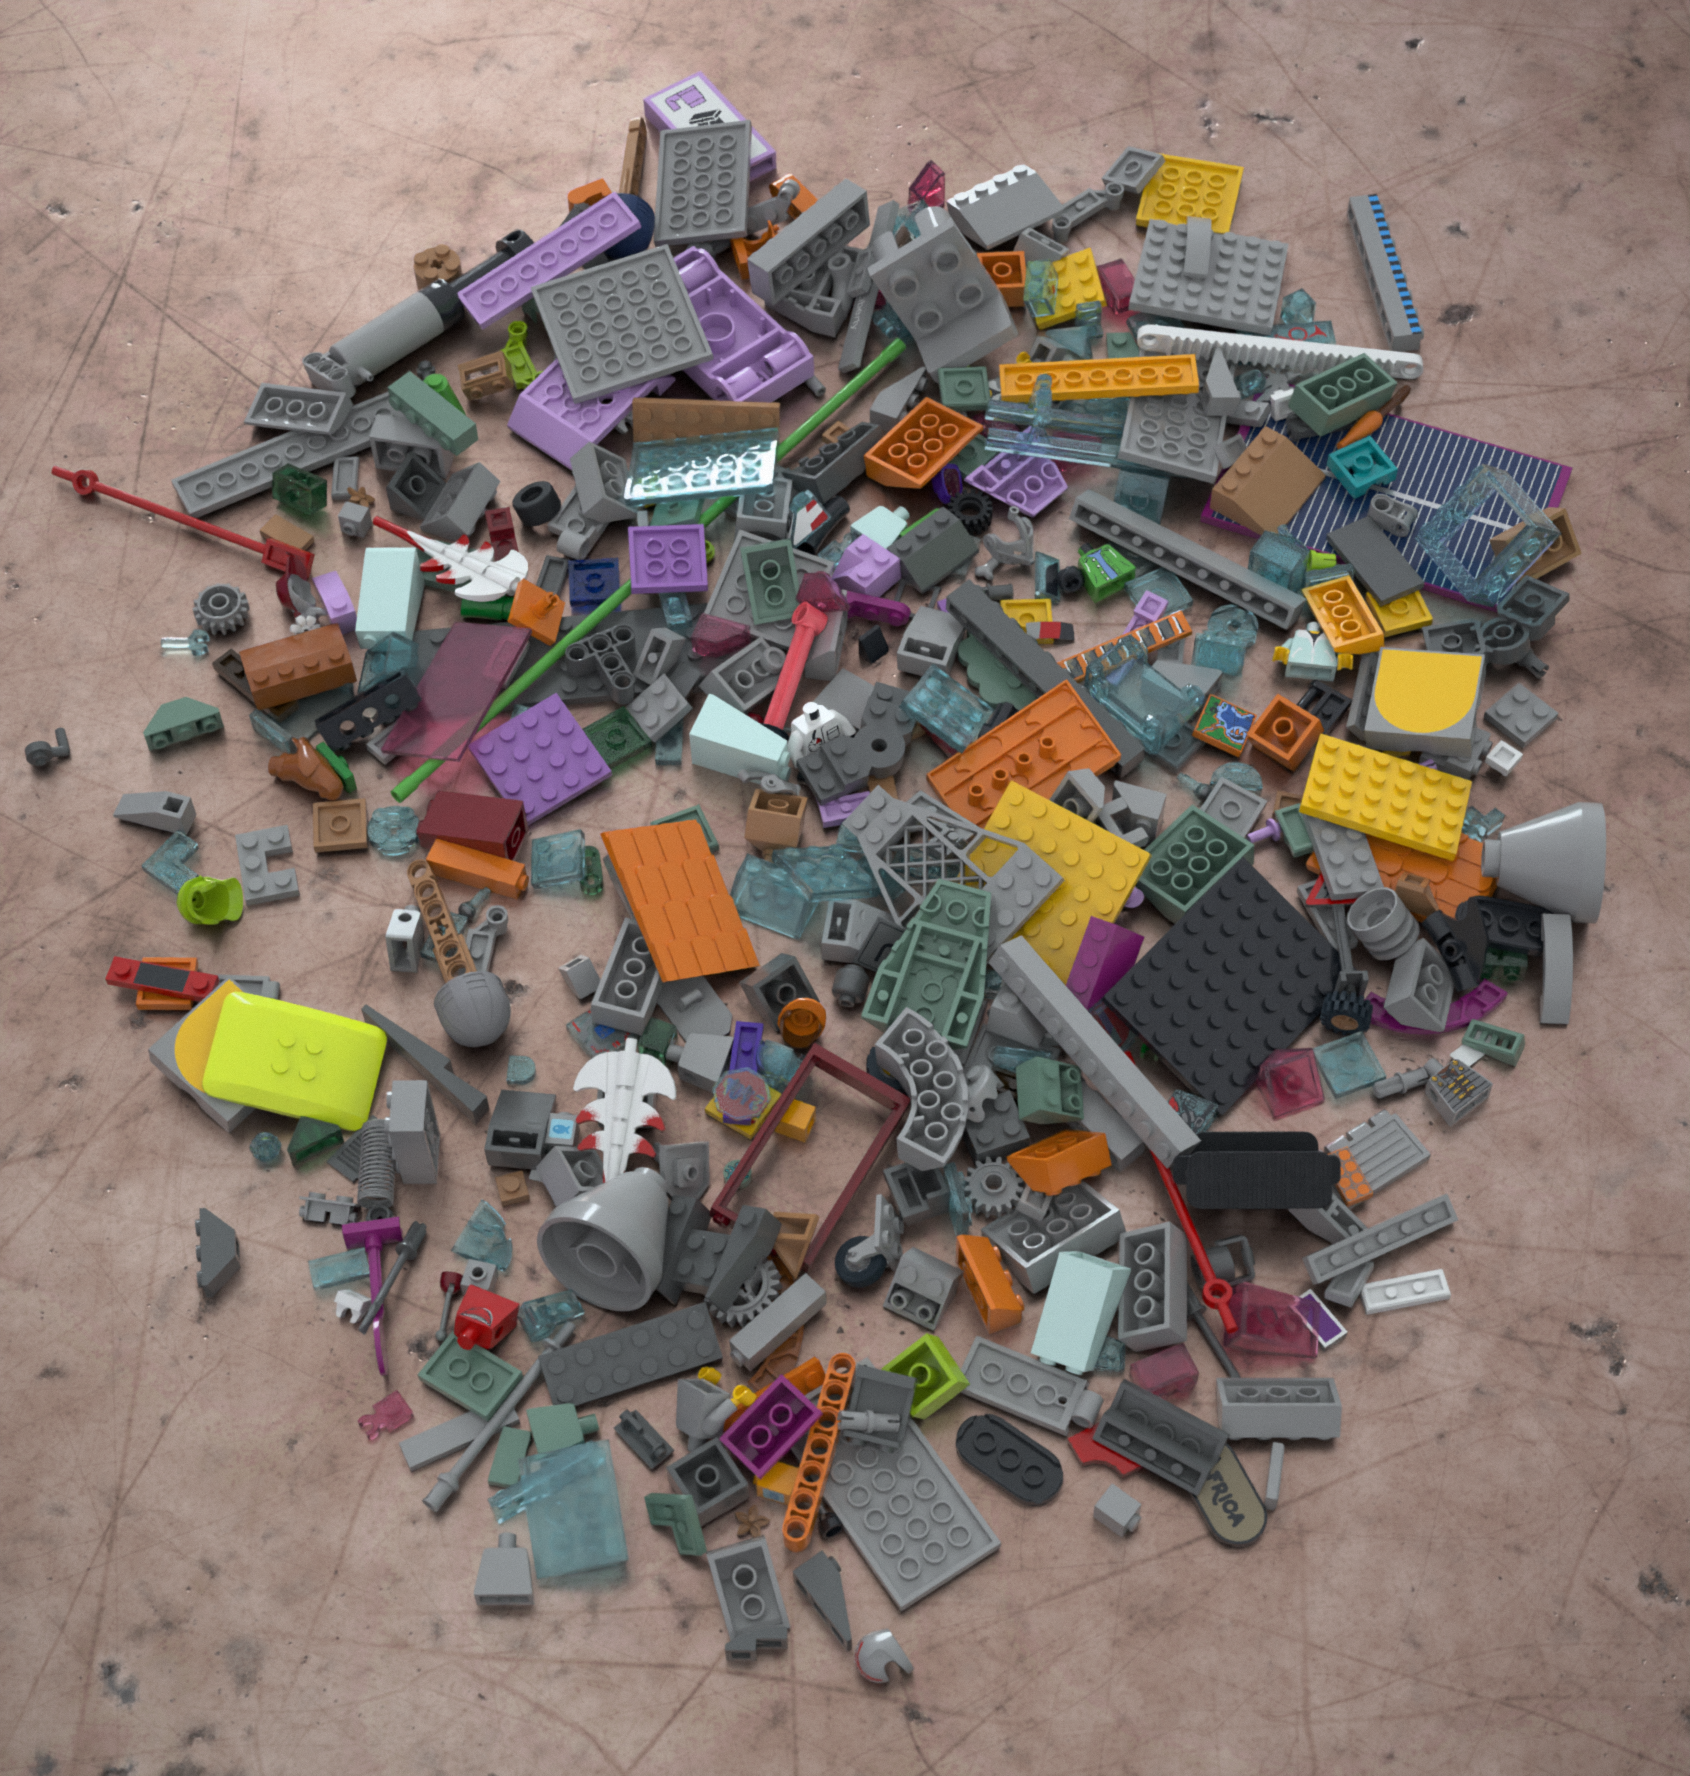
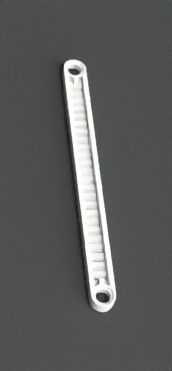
M1145 325L1137 331V344L1141 349L1165 352L1167 356L1172 353L1175 355L1195 354V359L1199 360L1202 356L1208 361L1210 357L1213 358L1216 347H1220L1227 362L1232 360L1234 364L1242 361L1244 365L1248 362H1251L1253 366L1261 363L1263 367L1267 364H1270L1272 368L1280 365L1282 369L1289 366L1291 370L1299 367L1301 371L1308 368L1310 372L1317 369L1322 373L1324 370L1333 368L1365 353L1391 377L1414 379L1423 373V359L1414 353L1159 325ZM1147 335H1152L1155 338L1152 340H1145L1143 337ZM1408 364L1417 365L1415 368L1410 369L1405 367Z

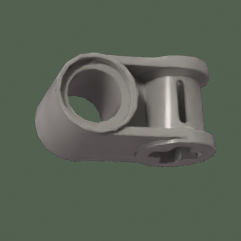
M1377 494L1371 500L1367 516H1370L1379 528L1389 531L1398 537H1405L1410 532L1411 523L1417 519L1418 511L1413 506L1395 500L1388 495Z

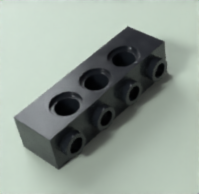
M405 668L314 721L317 730L328 747L333 752L336 750L343 751L352 745L351 741L358 737L365 738L374 732V728L380 724L387 725L397 718L396 715L404 710L409 712L415 709L422 698ZM395 694L399 696V699L394 704H388L385 702L386 697ZM369 707L377 710L376 714L372 717L364 716L363 711ZM344 721H352L354 723L350 730L340 728Z

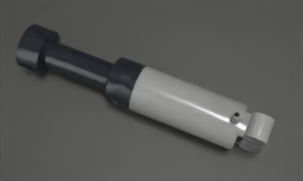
M521 229L512 231L496 242L495 248L497 253L450 283L438 278L333 344L325 354L320 352L308 354L303 358L302 362L310 382L321 390L344 392L351 398L356 393V387L367 380L372 381L375 375L465 318V309L457 293L534 244L533 240Z

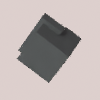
M905 1162L883 1170L887 1186L903 1223L905 1222L906 1226L949 1212V1190L939 1168L921 1171Z

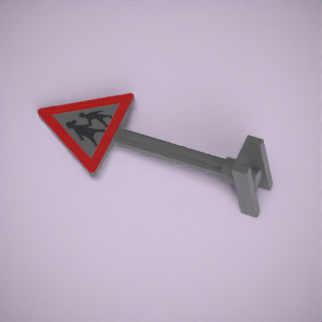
M1321 872L1305 902V907L1332 908L1341 966L1334 992L1338 991L1341 994L1342 991H1347V994L1350 995L1351 992H1354L1357 997L1360 995L1364 996L1369 981L1368 971L1353 970L1344 907L1352 906L1358 898L1331 901Z

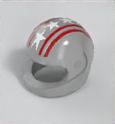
M888 1628L873 1631L863 1636L855 1648L854 1661L860 1674L871 1682L885 1683L889 1681L884 1669L885 1664L889 1661L899 1664L908 1674L914 1670L913 1665Z

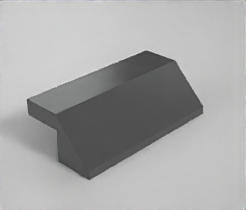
M1124 1379L1110 1408L1103 1414L1092 1439L1198 1496L1216 1466L1230 1434Z

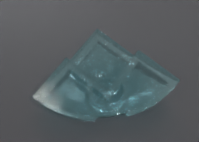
M482 1199L451 1251L467 1260L472 1259L495 1264L497 1270L505 1272L512 1255L511 1238L506 1240L503 1230L506 1223L501 1215Z

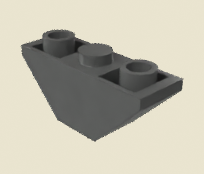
M199 1208L200 1219L195 1220L197 1237L200 1236V1245H196L197 1261L201 1262V1271H197V1284L199 1288H203L206 1297L210 1298L240 1269V1243L232 1227L208 1209Z

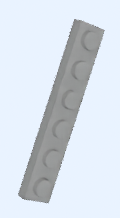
M1443 1194L1302 1257V1260L1313 1285L1319 1284L1457 1221L1458 1218L1448 1194Z

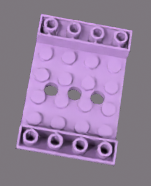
M556 359L519 395L507 427L572 470L570 458L589 441L597 445L632 410L633 397L644 398L651 391L661 396L676 380L675 377L668 374L574 404ZM604 399H612V400H613V401H612L611 403H609V404H602V403H601V401L604 400Z

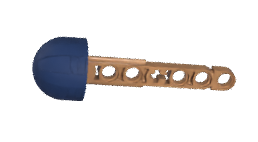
M642 117L630 119L619 193H616L639 220L641 228L604 251L608 256L616 260L646 251L654 233V211L645 200L638 197L647 137L646 124Z

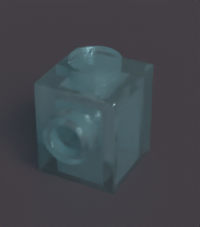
M1301 288L1283 297L1280 318L1291 329L1295 327L1303 328L1314 322L1316 302Z

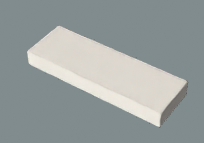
M1443 1269L1366 1283L1360 1292L1366 1315L1446 1300L1451 1296Z

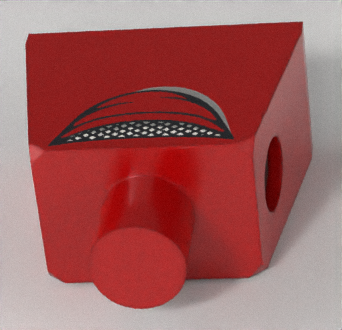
M470 1284L455 1318L454 1334L458 1337V1345L465 1350L472 1349L475 1344L486 1349H492L517 1326L520 1303Z

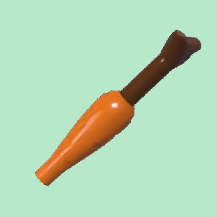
M1405 385L1401 387L1377 411L1371 410L1364 414L1347 435L1337 443L1338 450L1376 431L1382 425L1383 418L1405 401L1410 394V386Z

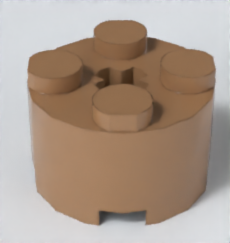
M439 244L436 247L417 253L414 257L413 268L418 291L438 278L450 283L462 275L459 256L449 249L448 245Z

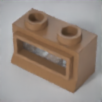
M503 351L457 365L460 373L461 389L469 401L497 392H503L514 387L511 363Z

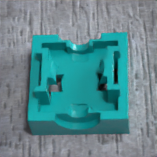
M1371 436L1365 437L1328 455L1327 467L1354 499L1366 494V491L1374 483L1376 485L1380 483L1386 485L1396 480L1398 468ZM1351 468L1355 472L1353 476L1348 472Z

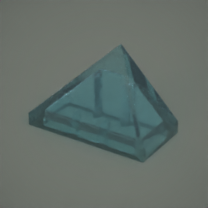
M1087 326L1053 329L1046 332L1047 336L1082 358L1093 360Z

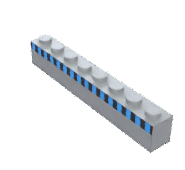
M1377 194L1349 197L1347 208L1348 220L1389 350L1396 352L1419 350L1420 341L1424 338V329L1418 323V310L1412 304V291L1407 289L1406 273L1402 272L1400 255H1396L1395 252L1396 244L1394 237L1390 236L1389 221L1384 218V205L1379 202Z

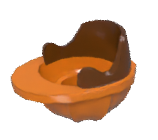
M798 998L790 1002L782 1009L778 1016V1027L781 1036L788 1045L794 1048L809 1047L821 1036L826 1024V1010L821 1003L810 998Z

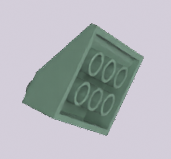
M1192 804L1145 849L1152 857L1135 886L1143 892L1145 897L1167 919L1176 924L1242 856L1251 865L1254 864V844Z

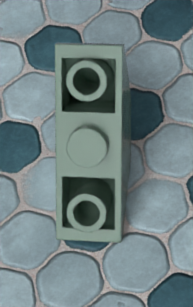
M183 697L162 704L143 734L149 751L164 748L167 745L182 740H188L200 734L213 732L224 727L217 707L189 697Z

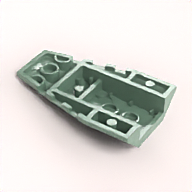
M939 878L921 904L920 910L914 919L912 918L906 926L907 929L901 938L891 948V952L886 960H883L878 967L861 1018L885 1033L907 1007L933 1024L934 1029L948 1040V1045L952 1050L966 1049L984 1000L991 892Z

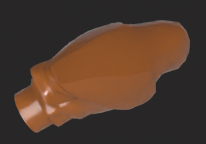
M306 737L292 738L297 747L296 753L288 754L285 752L280 756H272L270 758L268 771L271 776L279 777L282 781L296 782L307 790L319 792L320 797L327 798L328 800H337L342 795L344 786L341 779L332 769L328 760L311 745Z

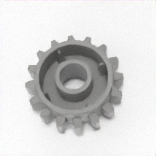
M218 583L210 587L208 586L203 592H199L198 599L193 601L195 607L192 610L197 625H202L205 632L211 628L214 635L218 630H221L223 635H225L229 628L234 632L236 631L235 625L243 626V618H249L248 610H250L246 594L244 592L240 593L239 587L234 588L229 583Z
M986 1157L985 1164L977 1160L975 1161V1169L968 1167L967 1176L963 1177V1197H967L968 1206L973 1205L975 1207L976 1214L981 1212L987 1218L990 1215H996L997 1218H1001V1214L1005 1212L1011 1214L1012 1207L1017 1206L1024 1189L1022 1188L1024 1187V1180L1015 1170H1012V1166L1008 1162L1005 1165L1002 1164L1001 1157H998L996 1162H992L990 1157ZM990 1186H996V1187H998V1189L992 1190V1189H989L988 1187H990Z

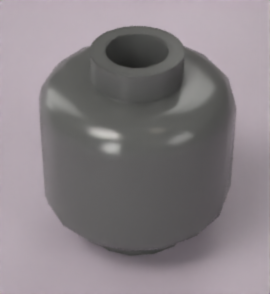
M851 964L845 965L844 968L836 971L832 995L839 1000L838 1003L845 1007H853L854 1004H860L866 999L870 978L862 967Z

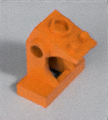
M768 220V230L762 234L761 239L749 241L743 237L730 239L731 249L741 280L750 278L747 259L752 253L764 246L768 240L778 234L777 231L780 230L778 224L773 226L771 221Z

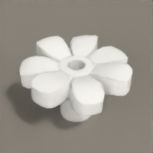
M298 616L295 619L297 625L292 624L290 632L297 635L320 628L321 626L320 624H315L316 618L313 616H307L306 620L303 616Z

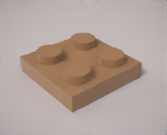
M365 798L313 803V847L315 853L368 848L367 803Z

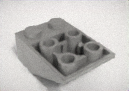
M920 606L906 629L897 651L898 670L947 682L958 652V646L966 629L950 613Z
M830 897L821 943L822 960L853 963L857 952L877 917L879 916L895 923L892 914L857 900Z

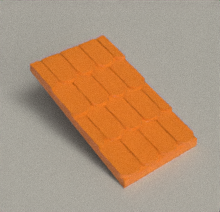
M1066 679L928 772L926 780L943 805L984 829L1011 780L1049 800L1068 771L1089 768L1097 777L1113 767L1121 759V753Z
M696 819L600 833L663 983L760 966L747 930L743 928L734 901L726 889L714 855H711L701 825Z
M1365 833L1384 887L1395 891L1398 879L1404 871L1430 879L1429 886L1439 909L1454 918L1460 903H1464L1472 896L1492 897L1497 888L1495 878L1482 877L1483 843L1469 838L1464 833L1460 835L1457 853L1453 861ZM1312 852V855H1310L1306 862L1307 869L1320 875L1321 869L1315 852ZM1410 912L1421 923L1427 918L1426 916Z

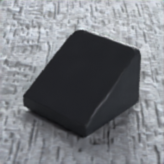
M875 625L858 638L859 654L870 664L876 662L889 651L887 642L878 625Z

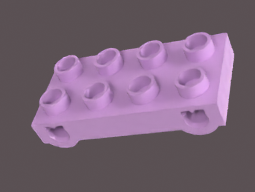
M692 246L674 257L714 359L683 369V371L715 401L771 403L814 376V356L809 352L802 339L794 332H787L718 268V265L707 251Z

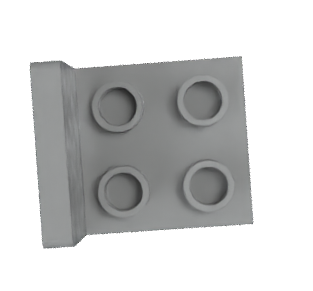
M934 206L925 208L916 214L915 220L921 236L899 248L896 238L891 231L879 236L872 246L875 263L867 269L872 280L916 340L927 372L934 382L938 383V368L967 367L1016 338L1018 331L1001 291L954 223L950 214L945 209Z

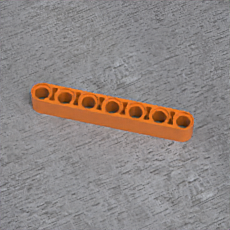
M847 1353L835 1354L829 1362L817 1408L823 1415L810 1428L783 1522V1542L785 1547L792 1552H801L810 1543L841 1430L837 1427V1423H841V1420H837L838 1412L840 1410L847 1411L856 1380V1363L854 1358ZM843 1367L849 1369V1372L839 1374L836 1370ZM832 1394H838L842 1396V1398L837 1401H832L828 1397ZM823 1421H832L834 1423L829 1428L822 1427L820 1424ZM816 1448L827 1450L822 1455H816L812 1451ZM808 1475H816L819 1477V1480L812 1483L806 1481L805 1478ZM802 1502L812 1505L807 1510L797 1508V1505ZM793 1530H800L804 1533L799 1538L789 1536V1533Z

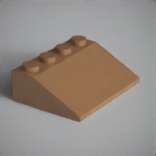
M1265 426L1214 486L1210 508L1274 542L1324 481L1326 475L1287 437Z

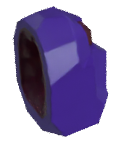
M946 464L931 478L933 490L937 494L938 499L944 504H948L952 496L955 497V493H962L961 472L956 464Z

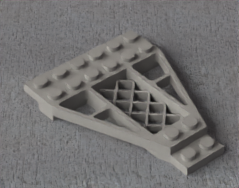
M879 785L842 823L858 838L897 925L904 927L920 909L921 904L929 894V885H935L938 879L928 878V867L942 866L943 880L960 883L965 886L966 882H979L980 890L991 892L987 964L998 947L1008 942L1065 881L1062 876L1025 843L895 799ZM927 818L977 835L963 850H959L927 822ZM917 821L922 824L913 826ZM923 831V843L910 844V832ZM928 831L940 842L928 843ZM904 836V845H895ZM985 838L1018 849L992 877L987 876L969 859L971 853ZM941 848V860L928 861V849ZM947 848L959 859L947 860ZM923 849V862H910V850ZM904 850L905 863L892 864V851ZM885 855L886 863L881 860ZM965 864L978 876L965 877ZM947 865H960V877L947 878ZM923 867V880L910 881V868ZM880 869H884L915 899L914 903L901 917L882 878ZM893 869H905V881ZM911 886H923V897Z

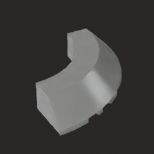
M906 1007L875 1043L876 1061L878 1066L888 1071L900 1082L911 1099V1110L907 1122L896 1138L898 1159L924 1171L944 1167L955 1152L966 1125L968 1088L962 1064L957 1054L948 1045V1040L945 1036L942 1037L934 1029V1025L924 1017Z

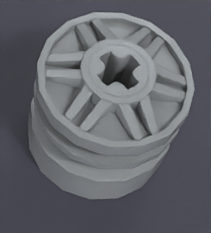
M1387 887L1376 888L1360 896L1353 903L1347 914V923L1352 931L1362 941L1372 957L1378 960H1390L1399 957L1411 948L1419 935L1420 925L1395 891Z

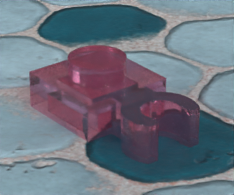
M396 1390L372 1406L375 1414L363 1415L357 1422L360 1428L367 1424L373 1425L370 1430L365 1432L368 1440H371L378 1436L382 1427L385 1426L388 1432H391L414 1417L401 1394Z

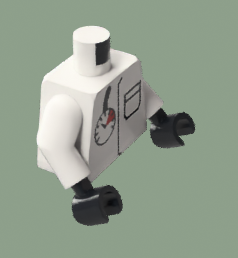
M810 702L803 706L804 714L792 721L791 735L787 748L796 769L797 760L819 751L821 744L842 735L854 738L856 730L842 714L833 709L827 710L823 705ZM799 771L797 774L798 782L802 785H808Z

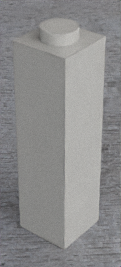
M805 1273L729 1340L730 1356L733 1361L740 1367L744 1365L749 1371H752L827 1304L826 1291Z

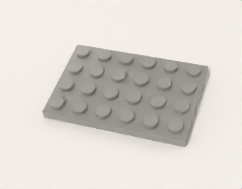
M750 120L660 131L653 239L656 247L665 244L670 246L747 237L752 124Z

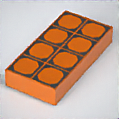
M1348 1147L1327 1154L1336 1155L1340 1159L1341 1179L1334 1185L1346 1207L1373 1197V1191Z

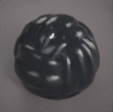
M1072 565L1058 572L1056 582L1065 593H1074L1084 586L1085 577L1080 569Z

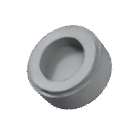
M768 647L760 656L761 666L767 672L777 674L783 668L786 655L777 647Z

